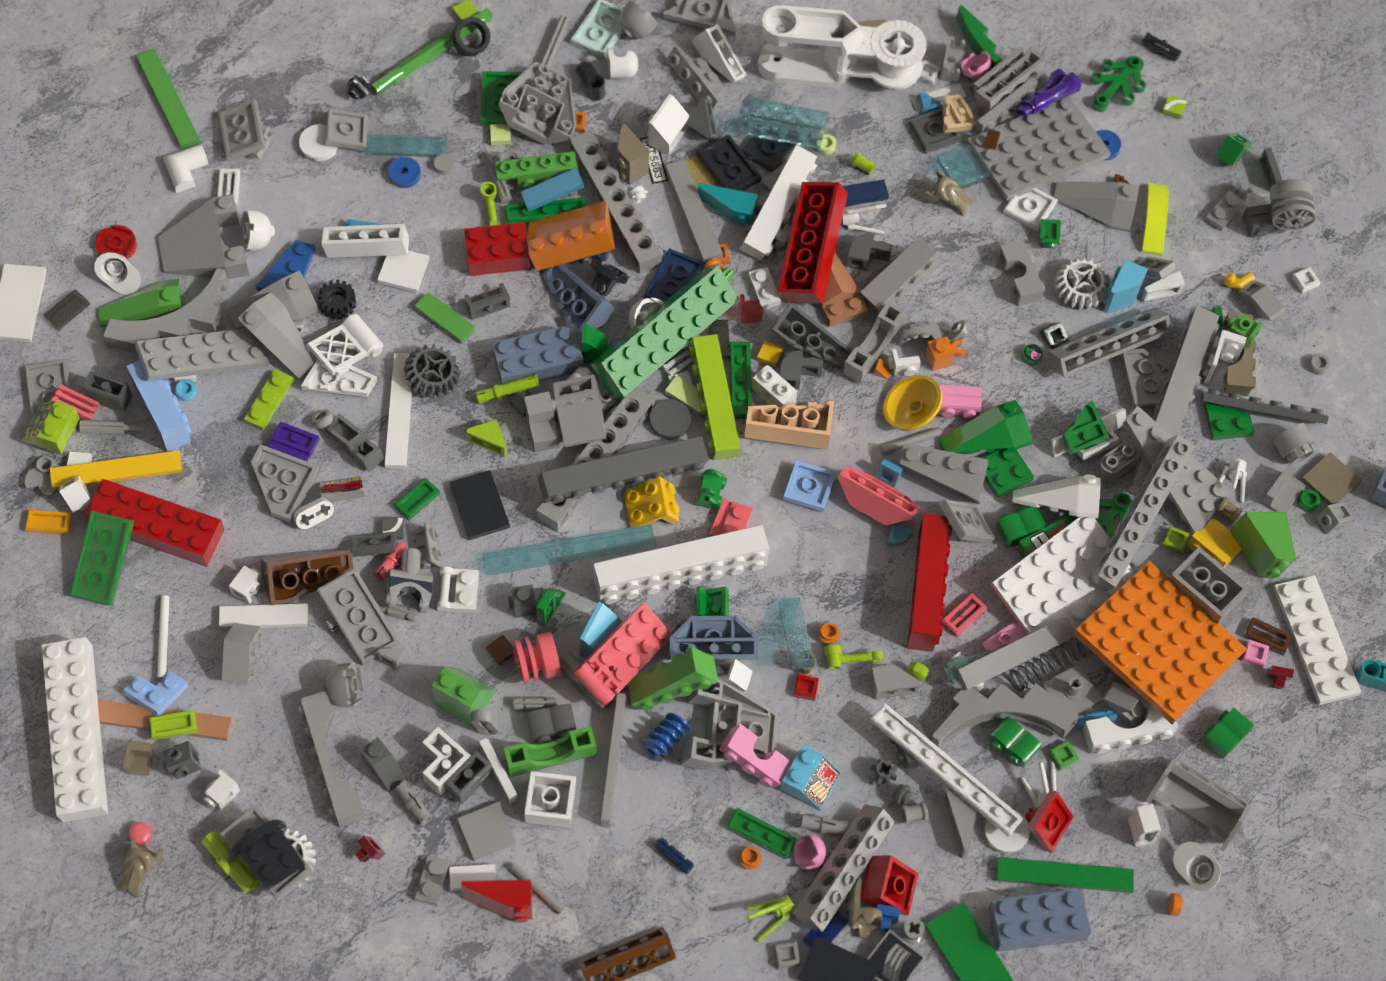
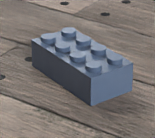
M573 324L492 343L493 357L501 384L537 374L538 380L541 382L571 375L578 367L583 368V357Z
M1082 888L994 899L988 907L997 952L1085 941L1091 934Z

